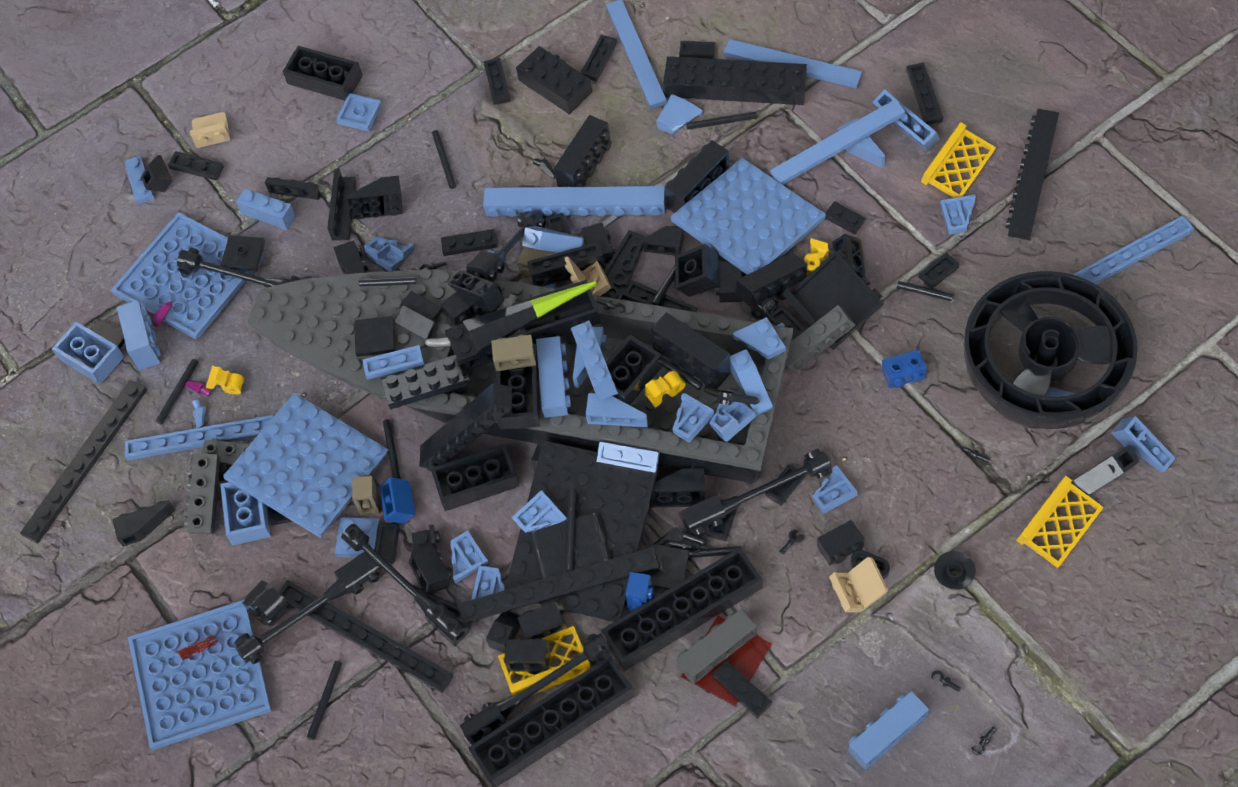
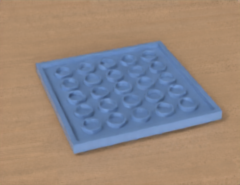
M741 158L671 216V221L703 244L718 252L721 257L748 275L780 259L825 220L826 214L744 158Z
M178 212L115 284L111 292L128 303L138 300L141 306H145L148 314L152 316L164 304L172 302L173 305L163 322L198 340L246 280L200 268L197 272H192L190 276L180 273L177 266L179 253L182 250L188 251L190 247L200 252L202 261L220 266L228 238ZM261 255V259H260L259 265H260V264L263 262V260H264L262 255ZM237 270V271H241V272L248 273V274H251V275H252L253 272H254V271Z
M293 393L224 474V479L309 532L322 538L352 500V478L360 475L371 476L388 455L389 449L296 393Z
M244 600L128 637L151 750L272 712L261 662L259 661L256 664L248 662L246 664L235 648V640L245 633H248L250 636L254 635L249 611L242 605Z

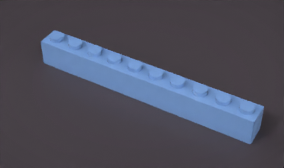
M665 186L485 188L483 207L485 215L491 217L519 216L520 213L528 214L533 210L540 212L542 216H551L563 213L564 216H656L665 214L666 196Z

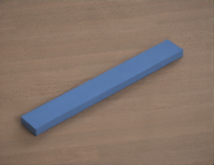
M617 0L606 4V9L650 109L665 105L667 100L623 1Z
M729 39L724 50V56L738 60L807 64V77L856 89L862 77V71Z
M894 99L771 169L770 173L776 181L783 185L905 116L906 113L898 100Z
M1182 215L1072 275L1098 284L1193 233L1195 228Z
M275 415L125 441L126 460H133L201 448L205 440L219 439L224 442L256 438Z

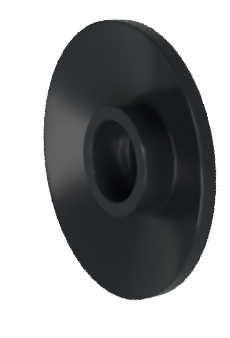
M949 551L942 554L936 560L934 566V574L937 581L942 586L952 590H960L969 586L974 580L976 573L975 565L971 558L958 551ZM956 571L958 575L954 576L950 572Z

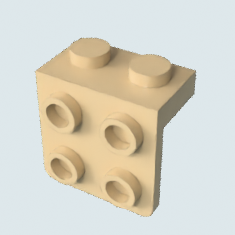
M224 112L192 120L193 130H190V134L196 148L230 141L227 116Z
M568 256L564 258L567 263L565 267L572 274L570 279L573 283L586 279L588 283L597 281V285L591 288L592 295L601 296L611 289L610 283L597 261L581 271Z
M867 557L848 573L834 572L829 576L832 587L836 591L845 612H862L888 591L872 557Z

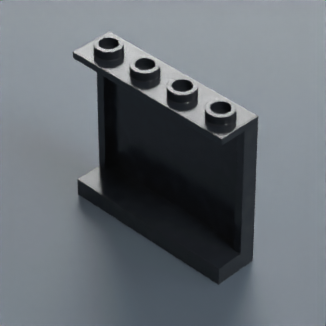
M832 247L830 250L833 253L792 291L786 289L782 294L810 326L837 305L847 312L855 326L829 346L834 350L879 310L884 303L880 300L883 296L875 288L871 290L868 287L871 283L864 276L859 277L856 274L859 270L852 262L848 265L845 262L847 257L840 250L836 252Z

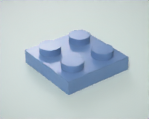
M349 93L336 119L337 124L369 132L382 106L381 100Z
M340 518L335 549L336 557H357L364 552L363 550L354 551L341 538L344 530L354 523L370 537L368 544L375 550L380 520L372 518Z

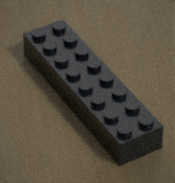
M667 56L663 92L665 97L675 95L688 99L804 105L807 64Z
M739 547L603 628L601 634L610 646L611 653L622 670L626 671L762 589V578Z
M610 657L606 662L597 663L468 747L490 785L498 787L633 698V688Z

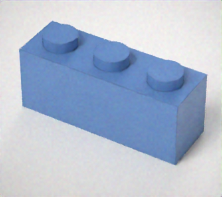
M246 188L236 201L241 214L288 230L296 217L291 204Z

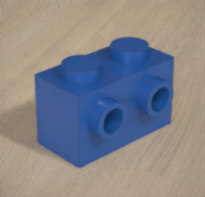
M919 350L882 360L881 370L889 388H899L907 383L920 382L926 378L927 367Z
M390 477L379 486L385 521L405 524L415 516L410 481Z
M630 572L625 595L628 610H631V612L655 598L650 575Z

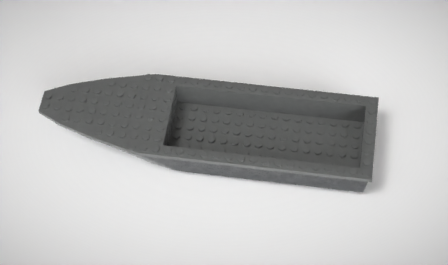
M423 269L356 273L303 279L259 290L248 323L261 335L287 353L330 376L387 400L381 378L396 373L367 380L362 360L382 354L356 357L354 320L393 316L395 351L420 345L424 365L453 356L455 354L451 346H427L425 338L397 324L395 321L401 310L400 303L410 291L440 306L441 302L457 292L447 284L457 272ZM417 278V284L359 287V279ZM499 279L490 281L494 284H500L504 298H509L510 294L517 297L515 302L556 290ZM593 295L595 302L597 298H600L607 302L612 300L613 304L622 303L625 306L624 313L620 314L619 312L623 310L622 307L610 308L608 310L607 306L596 302L601 323L592 327H603L604 335H607V347H603L605 361L612 356L629 335L654 349L651 328L667 312L730 353V356L747 349L757 368L773 409L757 415L728 442L724 441L708 422L689 443L673 432L677 411L682 402V394L685 393L713 409L715 414L720 399L704 392V384L700 390H697L685 382L684 389L676 396L671 397L668 394H664L662 403L656 408L645 395V388L630 406L647 414L648 427L588 424L586 418L588 393H595L589 375H587L579 388L574 386L573 372L577 343L573 333L560 336L561 344L565 343L566 355H563V361H567L568 372L564 373V375L569 380V390H566V395H570L571 407H567L568 415L544 418L539 380L540 427L500 430L498 421H496L482 433L535 444H542L543 441H548L593 452H598L600 441L660 452L658 466L677 470L689 469L690 467L704 468V475L755 483L758 480L759 471L762 469L792 340L793 328L772 325L785 345L786 351L766 359L759 352L748 348L744 342L736 341L733 338L734 332L756 322ZM483 310L481 313H478V314L474 315L472 318L478 317V316H481V315H484V314H487V313H490V312ZM443 312L435 320L437 323L430 339L446 338L445 330L455 327ZM518 330L508 338L517 337L519 335H522V333L520 330ZM494 362L471 370L467 369L465 363L461 364L463 377L469 375L471 383L466 384L464 387L404 406L446 424L492 383H496ZM662 367L653 377V380L659 379L660 376L664 377L670 371ZM732 373L717 388L718 390L729 389L735 394L743 395Z

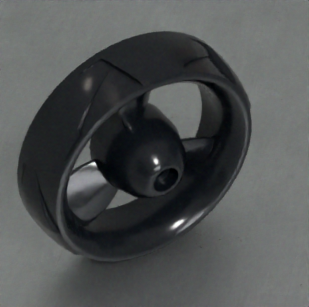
M1028 272L998 283L976 303L968 318L965 329V363L970 380L975 388L1004 418L1034 429L1067 428L1084 422L1088 423L1099 417L1113 406L1122 395L1132 377L1137 360L1138 346L1135 330L1129 316L1120 303L1095 283L1063 272ZM1054 304L1064 306L1082 314L1096 326L1077 332L1065 320L1056 317L1038 319L1030 305ZM1003 316L1011 324L1023 331L1018 354L1025 370L1020 373L1013 383L996 367L989 349L990 332ZM1077 360L1089 364H1109L1107 371L1101 379L1088 389L1068 396H1046L1050 382L1056 381L1069 373L1076 365Z

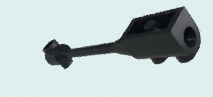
M535 210L530 211L528 214L520 213L518 227H521V229L500 250L494 253L481 251L467 265L466 273L487 281H495L497 273L502 274L505 264L503 260L505 255L524 236L525 228L530 226L545 228L546 220L542 214Z
M192 247L188 251L182 250L177 259L178 271L187 276L203 268L264 285L266 288L301 280L297 276H291L290 279L262 278L202 261L200 252Z
M819 448L804 455L806 459H804L803 467L740 496H734L720 501L718 495L712 496L678 513L689 534L694 532L695 536L705 532V527L710 524L714 528L724 523L723 518H726L729 513L752 498L805 474L811 477L817 476L818 479L828 475L827 470L831 469V464L827 455L823 451L820 452Z
M355 523L344 530L341 538L354 551L363 550L410 593L424 612L426 621L454 647L469 633L468 628L444 605L419 592L368 544L370 537Z
M363 552L334 572L337 581L318 599L260 638L254 635L250 636L248 633L239 636L235 640V648L246 664L248 662L252 664L258 663L262 659L261 654L264 652L265 643L327 601H332L352 592L354 595L361 593L364 590L363 584L368 581L373 584L381 578L380 573L382 570L380 566L366 552Z
M601 633L589 635L587 642L583 644V652L518 695H513L494 703L487 702L482 706V711L476 715H466L464 718L465 722L460 724L466 739L473 745L508 722L507 717L522 701L585 660L589 659L598 663L606 662L610 658L612 650Z

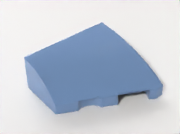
M671 95L656 120L657 129L675 134L681 127L686 126V123H689L691 119L697 115L699 117L702 116L703 111L694 104L678 96Z
M375 237L364 245V257L392 272L405 261L415 247L410 242L407 246L398 244V240H386L381 237Z
M733 401L731 405L719 403L717 412L712 416L709 423L715 432L724 441L728 442L756 417V414L744 403Z

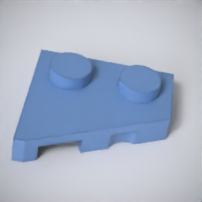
M975 195L940 200V207L948 235L967 232L976 199Z
M767 317L733 333V338L736 341L744 342L748 348L759 352L766 359L786 351L785 345Z
M542 490L512 517L525 533L567 521L566 516Z
M468 530L451 540L453 580L455 583L476 572L479 566L489 564Z

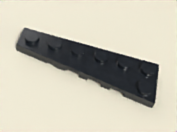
M628 230L604 270L611 289L602 294L601 297L623 300V293L631 280L643 248L645 236Z

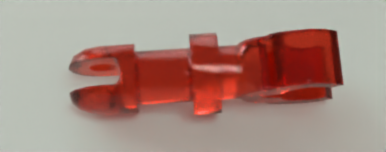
M211 635L201 642H194L195 645L179 650L178 653L182 660H185L196 652L201 653L203 649L216 645L218 640L210 642L216 638V635Z

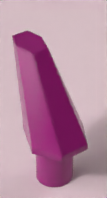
M172 302L164 304L152 316L155 327H160L161 322L166 319L173 305Z
M187 381L185 386L199 394L202 393L209 396L212 392L211 389L205 387V383Z

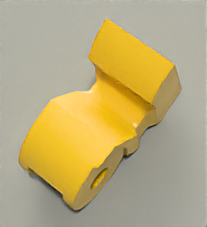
M815 239L810 240V251L812 254H807L804 258V261L808 264L806 276L811 274L829 257L828 243Z
M212 366L206 388L215 389L216 385H220L225 393L238 395L242 391L241 387L245 378L239 374L230 373L228 370L224 371L221 367Z
M671 371L664 377L660 376L659 379H652L649 383L645 384V395L656 408L662 403L664 394L674 397L684 389L686 384L676 371Z

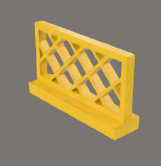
M960 122L925 171L921 183L926 186L930 183L953 198L964 196L996 149L995 146L966 130L967 125ZM966 136L971 139L973 144L965 145L964 137ZM984 147L989 150V153L980 155L979 148ZM974 148L976 155L968 156L966 149ZM962 150L964 157L956 158L954 152ZM978 159L979 166L971 167L969 160ZM966 161L967 168L959 169L957 162ZM954 163L955 170L947 171L945 164ZM969 172L970 179L962 180L960 173ZM957 174L959 181L950 182L948 175ZM937 176H945L946 183H940L935 178ZM960 185L961 193L954 192L951 186Z
M1067 476L1062 479L1016 539L1021 545L1026 544L1056 568L1060 567L1104 508L1071 483L1072 480ZM1070 490L1077 495L1078 502H1068L1067 493ZM1079 505L1081 515L1071 516L1069 506ZM1083 505H1091L1096 511L1094 514L1085 515ZM1065 507L1067 516L1057 517L1056 508ZM1082 519L1083 528L1074 529L1072 520ZM1068 520L1070 530L1060 531L1058 521ZM1054 521L1056 531L1046 532L1045 522ZM1061 534H1071L1072 543L1063 544ZM1057 535L1059 545H1049L1047 536ZM1043 536L1045 546H1037L1032 542L1033 538ZM1060 548L1061 558L1058 561L1051 556L1050 549Z
M574 626L542 638L548 640V643L555 644L550 655V663L553 658L562 660V662L557 667L549 666V670L537 675L530 674V672H510L509 674L504 663L505 653L498 656L512 696L518 695L570 661L569 656L572 650L580 653L583 652L582 644ZM573 634L574 639L571 644L562 642L565 636ZM559 646L568 648L565 656L556 654ZM588 659L535 694L576 678L591 668ZM515 673L523 675L521 681L512 684L511 679Z

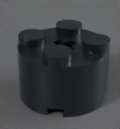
M261 580L244 597L242 605L249 611L253 610L257 614L256 619L261 624H267L270 627L276 624L290 609V606H287L288 602L273 587L271 589L266 588L265 586L268 583Z

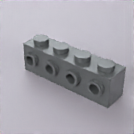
M837 305L792 340L786 366L796 372L811 359L818 356L824 349L832 345L837 339L849 332L855 326V323L847 312Z
M219 439L205 440L201 454H216L220 456V465L225 463L229 469L251 442L245 444L238 441L224 442Z
M194 453L193 458L190 459L192 477L188 479L190 497L186 499V508L189 510L188 516L184 520V527L187 528L189 533L214 534L221 457L216 454Z
M741 609L730 613L726 617L725 622L721 625H715L707 636L698 638L693 647L689 650H683L678 655L677 667L694 685L757 635V626Z

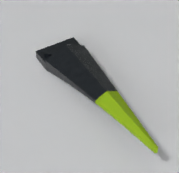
M597 281L464 320L462 324L445 330V335L459 364H464L479 358L492 348V340L508 338L554 308L595 287Z

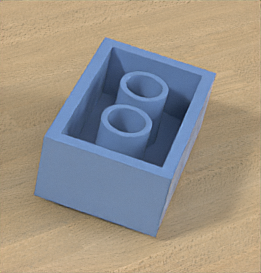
M138 300L118 306L117 311L127 352L138 370L160 364L159 356H161V351L155 343L158 339L155 331L151 328V326H154L153 320L150 315L148 316L146 307L141 306Z
M77 321L52 348L59 360L98 384H101L124 358L118 346Z
M230 482L220 484L226 536L232 546L271 537L267 505Z

